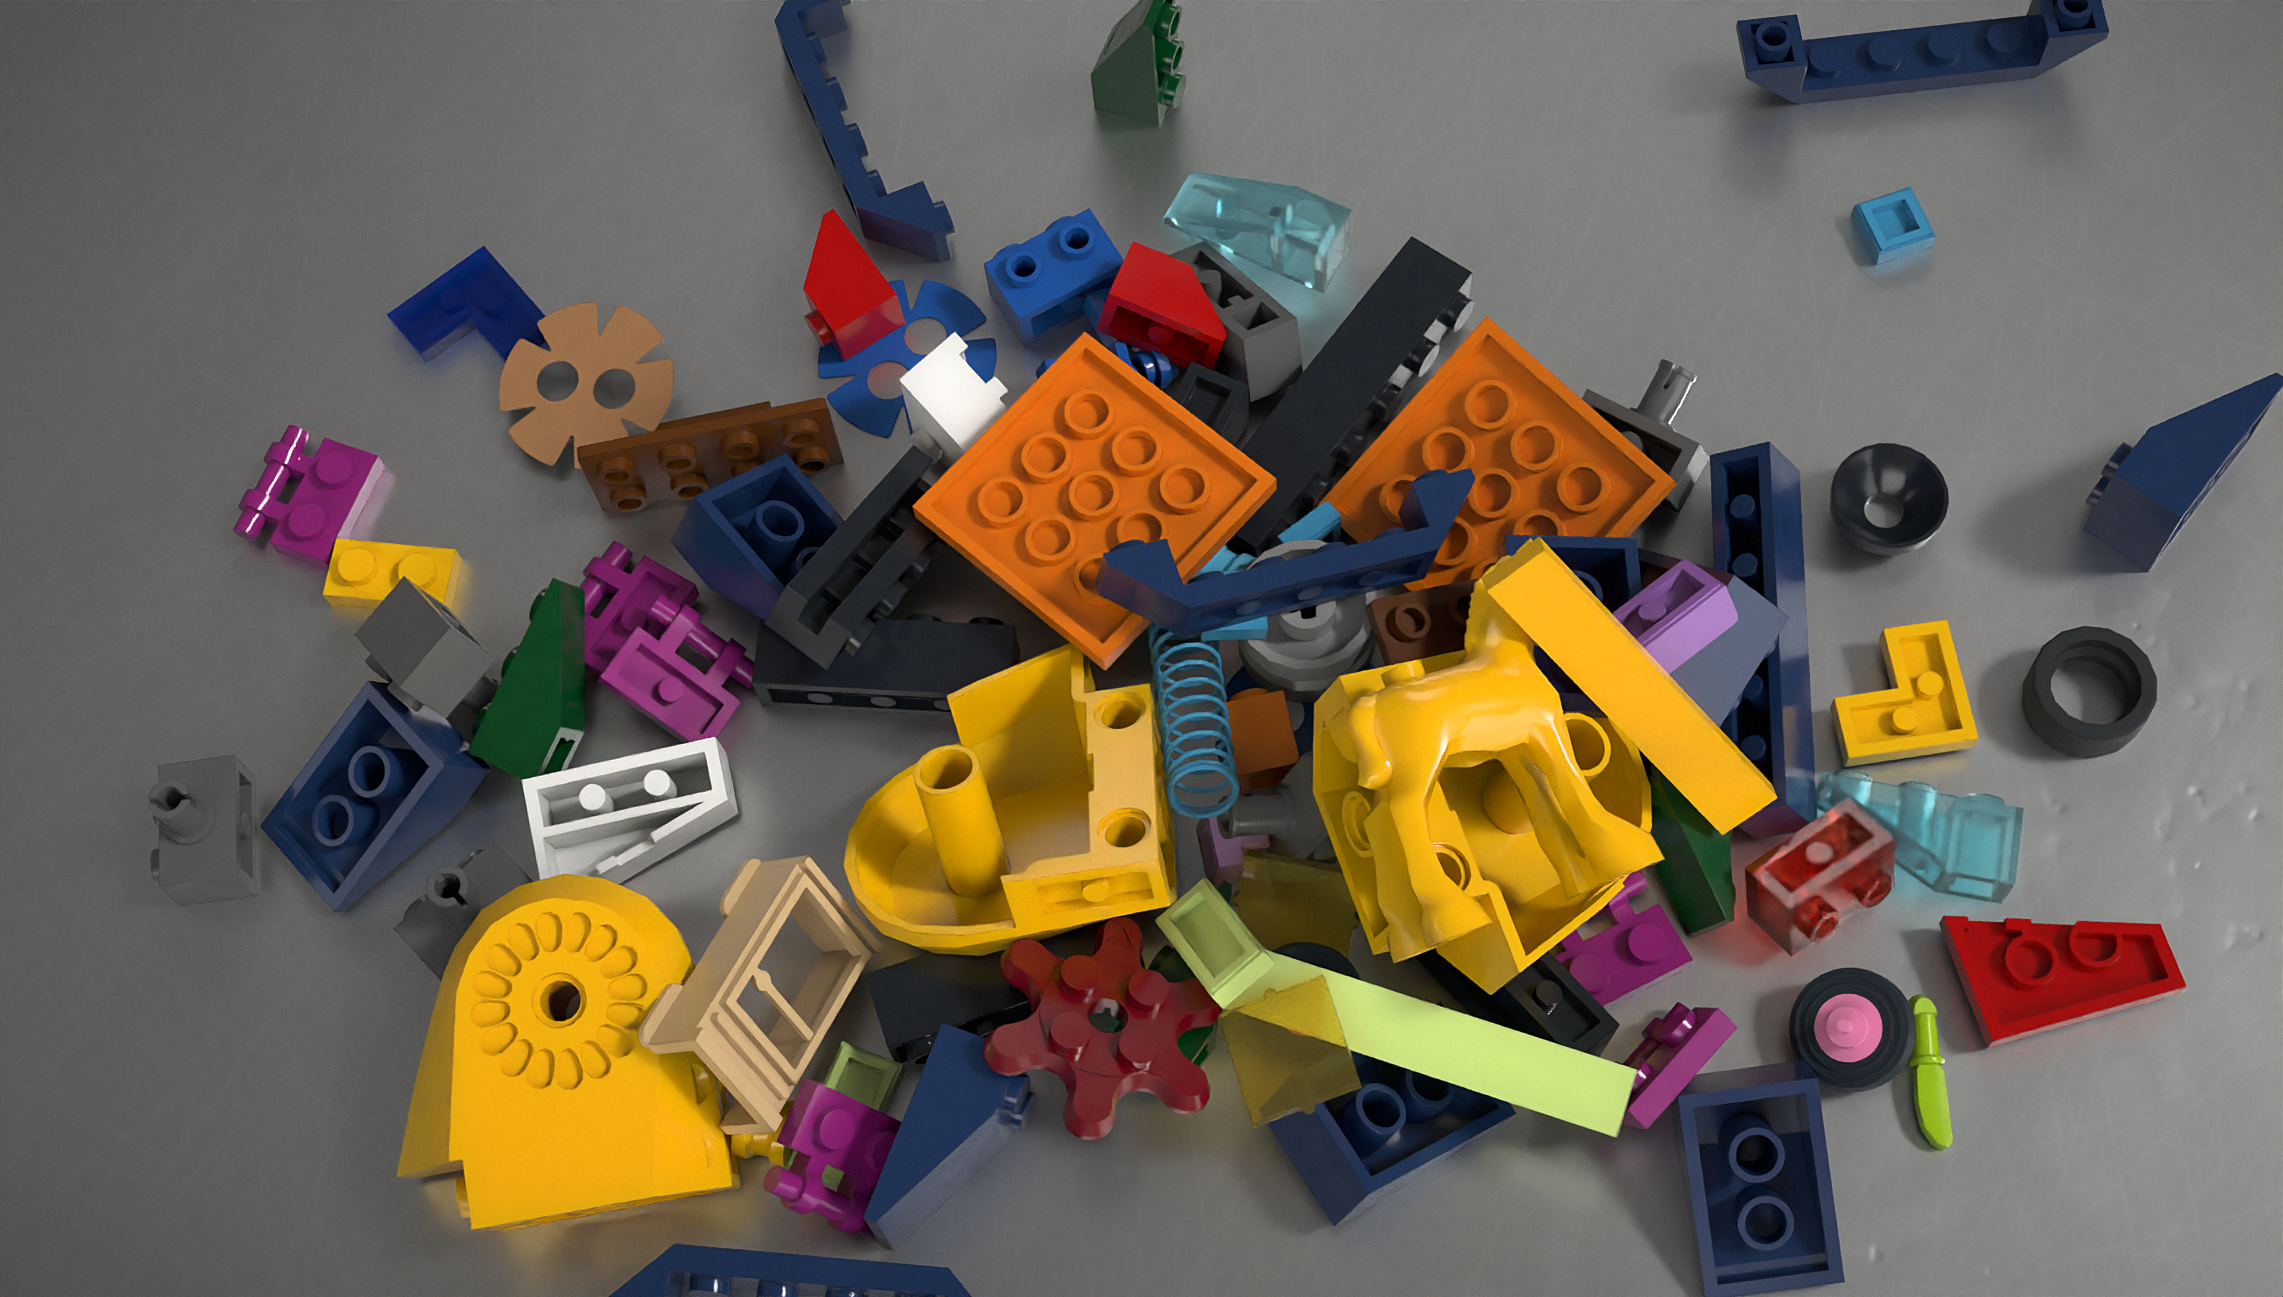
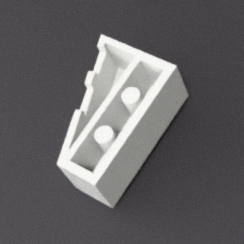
M956 332L951 334L899 379L913 433L909 436L910 441L933 459L931 464H935L940 460L948 469L1010 408L1001 399L1008 390L997 377L994 376L985 384L967 364L964 351L968 346Z
M716 737L522 780L540 880L561 874L605 878L620 884L739 814L727 753Z

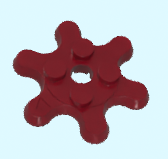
M1126 917L1112 918L1098 928L1094 937V952L1091 957L1075 955L1067 960L1061 959L1049 952L1039 942L1031 939L1019 940L1008 947L1000 960L1002 977L1027 996L1031 1004V1013L1026 1020L1005 1024L992 1031L985 1039L982 1049L983 1060L997 1074L1017 1076L1029 1070L1041 1069L1057 1075L1065 1084L1067 1090V1101L1063 1109V1122L1068 1131L1083 1140H1097L1105 1137L1111 1131L1115 1121L1116 1103L1123 1095L1129 1092L1143 1091L1150 1093L1160 1099L1168 1109L1177 1114L1184 1115L1198 1113L1205 1108L1210 1098L1211 1088L1205 1072L1181 1053L1177 1042L1179 1037L1188 1030L1208 1027L1214 1024L1220 1018L1223 1008L1210 996L1197 977L1182 982L1170 983L1158 972L1145 970L1140 964V957L1144 949V939L1141 930L1133 920ZM1104 1008H1110V1014L1120 1021L1123 1029L1113 1034L1103 1033L1091 1025L1088 1017L1095 1013H1102Z

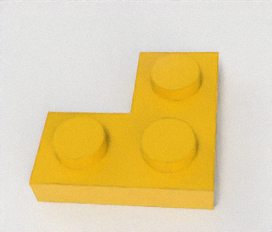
M336 538L322 595L330 605L376 609L402 577L405 576L451 610L462 558L456 549Z
M1947 619L1883 629L1879 641L1892 689L1835 697L1830 706L1845 767L1974 748L1979 739Z

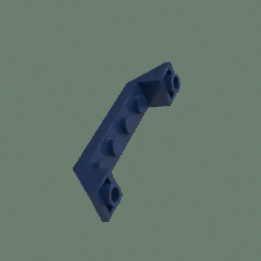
M785 0L774 20L782 51L863 236L938 263L951 259L946 236L955 233V229L943 199L932 202L923 181L887 194L878 170L874 169L867 172L861 158L869 156L857 123L854 122L846 125L840 112L848 110V106L836 76L825 79L820 68L828 64L820 40L848 30L842 7L851 4V0Z
M2032 0L2026 16L1802 40L1797 14L1740 20L1736 24L1746 78L1797 105L2034 79L2107 39L2109 34L2101 0Z
M1471 468L1452 473L1438 469L1422 474L1411 482L1398 511L1404 528H1392L1383 531L1370 541L1346 546L1343 542H1333L1317 548L1311 555L1285 560L1281 556L1269 557L1255 563L1247 570L1226 575L1221 571H1210L1194 577L1187 584L1183 585L1167 539L1145 543L1142 540H1130L1118 544L1109 552L1103 553L1095 584L1100 596L1180 637H1186L1265 616L1269 617L1425 579L1473 486L1475 476Z
M685 1244L672 1245L609 1296L682 1297L683 1285H689L688 1293L698 1297H730L731 1289L757 1291L756 1297H798V1295L817 1297H972L947 1267Z

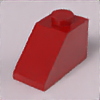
M834 208L823 214L803 287L811 312L805 315L804 319L820 345L825 347L832 343L844 361L900 328L906 322L897 294Z
M1135 241L1132 242L1108 293L1096 331L1150 353L1151 350L1166 356L1170 362L1188 369L1191 362L1213 370L1228 332L1191 266L1170 257L1162 251L1151 249Z

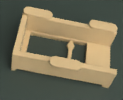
M809 855L764 862L752 858L743 862L719 902V909L725 921L684 986L680 984L667 985L639 1028L638 1037L643 1047L651 1049L655 1054L694 1051L736 1098L719 1126L727 1135L776 1132L783 1120L779 1113L805 1071L870 956L878 954L882 948L880 942ZM789 914L792 915L822 952L791 1006L772 985L769 973L757 967ZM750 978L752 987L756 991H762L781 1013L768 1037L736 1002Z

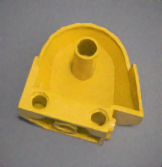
M1069 643L978 680L947 695L960 741L953 745L932 749L923 755L918 762L895 775L865 802L848 833L843 865L859 910L883 935L935 954L983 956L1005 950L1022 939L1038 941L1113 917L1171 906L1179 899L1174 810L1169 806L1166 798L1165 773L1162 766L1163 755L1160 748L1161 737L1158 731L1159 720L1150 684L1096 691L1088 657L1073 644Z
M1465 650L1418 660H1421L1425 673L1428 674L1461 664ZM1407 662L1341 675L1314 703L1313 794L1373 955L1389 951L1386 940L1390 928L1378 905L1376 864L1363 824L1374 804L1375 789H1367L1358 785V756L1346 730V713L1358 697H1367L1372 692L1385 688L1380 676L1381 674ZM1581 713L1564 714L1575 760L1593 796L1607 812L1650 833L1652 828L1651 786L1637 746L1609 718H1591ZM1494 758L1473 767H1442L1428 805L1430 841L1444 874L1465 893L1475 899L1493 923L1441 945L1436 950L1438 954L1489 995H1492L1601 910L1625 887L1623 882L1628 875L1592 891L1567 899L1557 871L1539 846L1518 789L1502 763Z
M561 874L520 885L482 909L455 946L444 971L413 1088L397 1177L416 1179L464 1170V1176L458 1177L456 1180V1198L459 1212L463 1219L470 1218L472 1230L503 1232L742 1188L738 1158L734 1157L731 1151L732 1135H727L719 1127L730 1109L727 1088L694 1051L655 1054L651 1049L643 1047L639 1041V1028L663 989L669 984L684 986L696 967L679 929L649 898L605 878ZM579 993L581 997L580 1007L571 1019L566 1020L567 1007L571 999Z

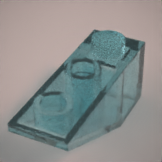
M1843 769L1834 771L1832 774L1821 773L1816 785L1817 808L1934 892L2002 904L2015 885L2024 808L2005 805V801L2002 798L1990 794L1975 793L1959 797L1938 793L1936 787L1923 782L1908 781L1899 785L1872 781L1868 774L1856 770Z

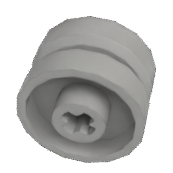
M1320 540L1288 541L1264 551L1247 569L1269 557L1281 556L1285 560L1311 555L1317 548L1329 543ZM1376 591L1267 617L1268 632L1266 639L1238 640L1239 656L1249 676L1266 689L1268 693L1283 690L1286 700L1301 703L1316 702L1339 676L1367 670L1376 648V638L1366 613V606L1376 599Z

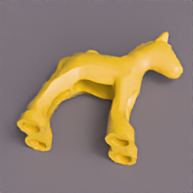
M1530 538L1516 551V553L1520 551L1522 548H1524L1526 545L1531 543L1533 540ZM1510 555L1501 557L1495 565L1489 567L1479 581L1474 583V591L1470 595L1471 601L1469 604L1471 607L1468 610L1469 618L1466 620V634L1464 635L1465 655L1461 664L1428 674L1425 673L1421 660H1414L1399 665L1380 675L1385 688L1372 692L1367 697H1358L1346 713V730L1358 756V785L1367 789H1375L1374 804L1363 824L1376 864L1378 905L1390 926L1386 941L1393 963L1432 950L1493 923L1479 903L1444 874L1430 841L1428 805L1442 767H1473L1494 758L1502 763L1518 789L1539 846L1557 871L1567 899L1617 881L1628 874L1665 859L1652 834L1607 812L1593 796L1575 760L1559 693L1536 666L1534 645H1539L1486 591L1482 578L1509 559Z

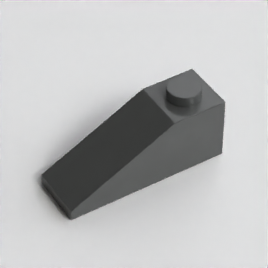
M1206 241L1170 254V257L1191 266L1228 332L1214 365L1217 371L1247 384L1250 402L1273 396L1281 389L1293 385L1303 373L1297 318Z

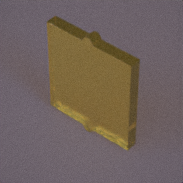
M1246 849L1240 890L1234 892L1232 904L1237 908L1238 917L1265 950L1273 951L1278 947L1294 942H1312L1328 946L1348 959L1353 929L1359 927L1361 920L1356 911L1341 867Z
M1323 974L1278 992L1273 988H1268L1264 991V997L1218 1014L1250 1120L1255 1128L1301 1110L1305 1114H1312L1315 1111V1105L1362 1088L1327 980Z

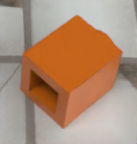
M1263 688L1244 690L1233 695L1230 701L1225 703L1230 714L1228 723L1232 731L1230 740L1234 747L1233 759L1237 766L1236 775L1240 787L1238 796L1274 789L1276 784L1289 773L1300 758L1284 691L1268 693Z

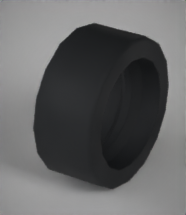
M2081 626L2060 632L2042 646L2023 681L2022 706L2030 726L2048 745L2074 756L2095 758L2118 752L2138 735L2157 702V676L2148 656L2130 638L2109 628ZM2072 660L2093 661L2110 669L2123 683L2128 695L2127 706L2123 714L2112 723L2104 725L2085 723L2068 715L2055 701L2051 691V678L2056 669L2065 662Z

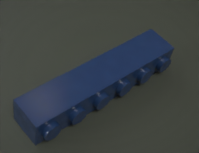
M1768 441L1710 455L1714 569L1735 575L1789 616V619L1778 634V642L1773 652L1765 660L1761 661L1743 690L1740 704L1732 714L1725 718L1720 726L1722 732L1768 779L1778 797L1737 825L1755 839L1818 829L1800 471Z

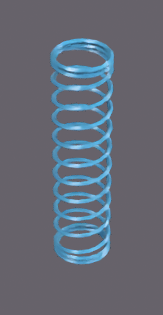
M1151 622L1147 626L1149 633L1148 644L1151 650L1150 661L1153 667L1152 678L1155 685L1154 695L1157 702L1156 713L1159 719L1158 731L1161 737L1160 748L1163 755L1162 766L1165 773L1164 784L1168 804L1178 814L1188 818L1206 819L1218 816L1233 806L1238 799L1240 791L1236 775L1237 766L1233 759L1234 747L1230 740L1232 731L1228 723L1230 714L1225 704L1227 695L1223 687L1225 679L1221 671L1222 660L1218 653L1220 648L1219 641L1210 640L1204 644L1184 643L1171 648L1163 644L1166 639L1185 640L1194 638L1200 633L1180 637ZM1161 648L1166 652L1160 655L1158 650ZM1204 649L1211 654L1206 661L1186 660L1172 664L1165 660L1172 653L1185 655L1197 653ZM1161 665H1164L1168 667V669L1162 672L1160 670ZM1204 666L1213 670L1208 678L1189 677L1176 682L1167 677L1175 670L1191 671L1198 670ZM1163 682H1166L1171 686H1169L1167 689H1164L1162 687ZM1208 683L1216 688L1210 695H1190L1180 699L1170 695V692L1177 687L1192 688ZM1218 693L1220 694V699L1216 698ZM1168 699L1174 703L1167 707L1164 701ZM1212 701L1218 705L1211 713L1194 712L1180 716L1172 712L1180 704L1194 705ZM1222 711L1223 717L1217 714ZM1170 716L1176 719V721L1169 725L1166 719ZM1212 718L1220 723L1214 730H1196L1187 734L1174 729L1183 721L1198 722ZM1223 728L1225 730V735L1219 733ZM1170 734L1179 737L1173 742L1168 739ZM1214 736L1222 740L1216 748H1199L1190 752L1176 747L1185 739L1196 740ZM1225 746L1227 747V750H1228L1227 753L1224 752V751H1221ZM1173 751L1182 755L1176 760L1170 757ZM1216 754L1224 758L1222 763L1199 760L1186 763L1183 766L1179 765L1188 757L1197 758ZM1219 772L1227 777L1222 783L1214 787L1202 789L1188 787L1178 782L1186 774L1205 775ZM1230 782L1232 784L1231 794L1224 802L1208 807L1190 805L1180 800L1173 791L1174 786L1186 792L1202 794L1215 792L1226 787Z

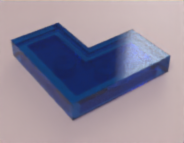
M485 246L479 248L387 314L392 325L425 364L474 329L504 364L519 339H525L539 347L546 342L537 325L538 321L544 318L545 315Z

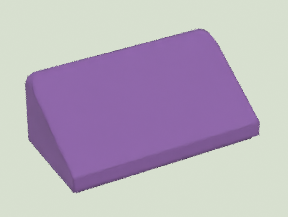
M1686 558L1612 613L1668 674H1671L1732 627L1738 620L1737 611L1726 585Z

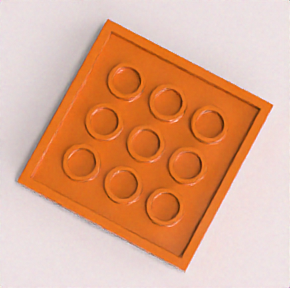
M1486 316L1321 500L1318 506L1327 500L1341 515V528L1358 543L1372 540L1383 531L1392 528H1404L1398 511L1411 482L1424 473L1438 469L1452 473L1471 468L1475 476L1473 486L1425 579L1403 584L1408 590L1413 592L1471 579L1480 580L1489 567L1496 564L1505 535L1628 538L1671 492L1677 483Z
M1084 332L912 507L915 517L1106 671L1147 628L1151 621L1099 595L1095 583L1103 553L1109 552L1118 544L1130 540H1142L1145 543L1167 539L1183 585L1187 584L1277 490V481L1274 476Z

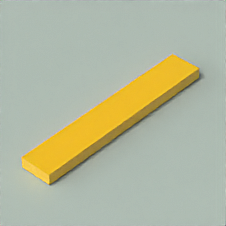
M1537 537L1482 578L1486 591L1722 836L1778 798L1768 779L1540 537Z

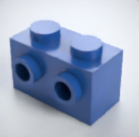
M1090 208L1073 217L1065 216L1057 219L1047 227L1045 232L1022 244H1011L1002 248L991 260L984 263L989 294L1025 348L1085 316L1082 307L1086 295L1112 286L1124 259Z

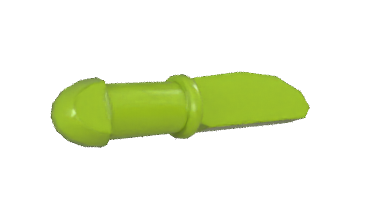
M1917 994L1908 1000L1916 1025L1915 1044L1912 1058L1909 1061L1910 1066L1914 1068L1912 1071L1914 1105L1920 1130L1933 1147L1943 1151L1953 1143L1945 1074L1941 1067L1944 1064V1058L1940 1056L1935 1016L1938 1014L1930 998L1923 994Z

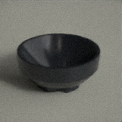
M1895 443L1869 445L1850 454L1837 469L1830 489V511L1834 523L1842 535L1857 547L1879 555H1901L1924 546L1939 530L1946 517L1949 505L1948 487L1944 476L1937 466L1924 454L1911 447ZM1873 500L1889 501L1898 508L1901 521L1889 528L1875 526L1867 519L1864 507Z

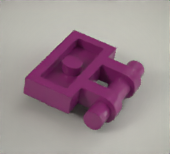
M288 425L280 442L271 443L263 460L267 466L254 489H247L238 505L242 513L233 528V532L246 540L255 541L265 523L275 526L277 528L269 542L276 552L329 570L336 538L348 539L385 465L378 455L325 437L314 458L303 455L302 452L311 436L307 431L298 426ZM289 477L302 480L289 505L277 501Z
M612 541L601 558L595 556L582 571L585 579L579 586L585 590V669L598 677L637 626L657 640L661 637L666 628L646 614L660 594L680 608L684 604L691 607L700 595L696 584L645 555L631 574L624 572L623 569L633 557V553L617 541ZM606 592L615 594L598 619L590 616Z
M660 594L646 614L666 628L661 637L657 640L637 626L597 681L682 743L717 737L742 702L721 686L730 675L748 689L751 688L754 661L744 655L747 648L736 640L730 638L726 642L700 623L698 619L701 615L687 604L680 608ZM682 641L712 662L705 674L675 653Z
M1641 870L1629 874L1623 882L1625 887L1601 910L1593 915L1595 916L1604 911L1613 927L1586 941L1582 940L1575 929L1556 944L1561 953L1554 957L1605 1010L1690 968L1693 958L1659 903L1638 914L1634 913L1628 903V898L1648 889L1646 878Z
M1677 1002L1663 1019L1655 1017L1641 1032L1644 1040L1621 1064L1638 1070L1622 1124L1629 1127L1648 1129L1738 1027L1719 1008L1694 1007L1690 1010L1680 1002Z
M804 1078L776 1141L797 1151L789 1170L778 1165L768 1170L764 1178V1190L780 1197L781 1203L785 1208L799 1214H808L812 1211L828 1218L829 1225L847 1235H854L860 1232L875 1238L876 1236L864 1219V1214L869 1204V1195L873 1186L876 1187L902 1122L825 1085ZM827 1165L844 1172L837 1191L823 1186L821 1177Z

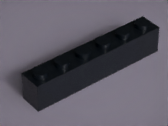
M1413 236L1410 237L1242 448V453L1276 478L1277 490L1227 542L1229 550L1238 555L1248 553L1258 558L1264 551L1278 546L1277 536L1298 522L1307 510L1311 512L1318 507L1321 500L1332 489L1333 481L1331 480L1343 464L1351 467L1360 458L1369 441V435L1367 434L1379 419L1384 422L1388 421L1396 412L1405 394L1403 388L1414 374L1421 377L1429 370L1440 349L1438 343L1447 331L1451 329L1457 332L1467 321L1475 303L1470 298L1473 272Z

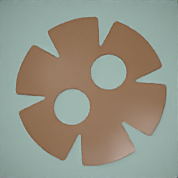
M596 302L575 304L554 311L537 323L551 351H547L525 339H519L504 364L499 383L500 410L505 412L535 407L533 411L509 428L508 433L514 442L536 460L553 466L570 437L573 436L574 467L577 470L582 469L577 457L576 449L578 447L630 436L621 421L622 419L649 432L655 431L667 411L674 384L672 359L667 358L637 364L639 359L662 343L664 338L649 320L622 305L616 307L601 334H598ZM553 362H567L578 373L576 389L569 397L560 401L545 399L537 388V379L540 372ZM609 370H625L631 374L635 381L633 397L626 405L620 408L608 409L602 407L594 397L596 381L603 373Z

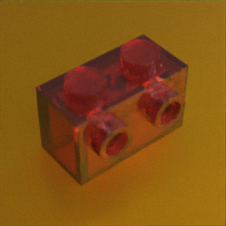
M1847 798L1745 867L1747 916L1791 957L1811 943L1818 944L1827 940L1834 934L1842 922L1864 907L1872 908L1878 905L1888 896L1891 889L1895 887V838L1850 798Z

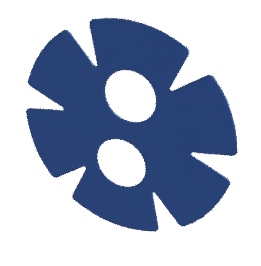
M903 280L890 281L888 283L897 294L906 324L844 361L832 343L825 347L820 345L818 354V373L820 378L855 376V378L827 396L832 407L850 424L867 433L888 438L893 431L901 408L904 407L910 435L913 433L903 394L893 399L879 398L869 390L867 378L870 371L882 362H897L909 371L927 356L912 352L904 340L907 327L917 319L929 317L940 321L946 329L947 338L954 332L961 338L986 321V316L970 298L950 286L925 280L913 309H910ZM995 339L964 340L968 346L964 351L966 362L986 384L993 378L997 358Z

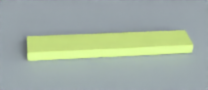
M1268 950L1265 951L1275 962V965L1224 1008L1613 1137L1618 1136L1638 1071L1628 1066Z

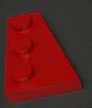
M1945 915L1939 922L1987 1048L2181 994L2187 987L2161 924L2077 921L2074 925L2032 923L2031 919L2005 918L2003 922L1968 921V916Z

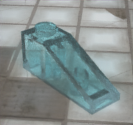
M1191 172L1164 216V224L1324 294L1351 247L1352 210L1298 186Z

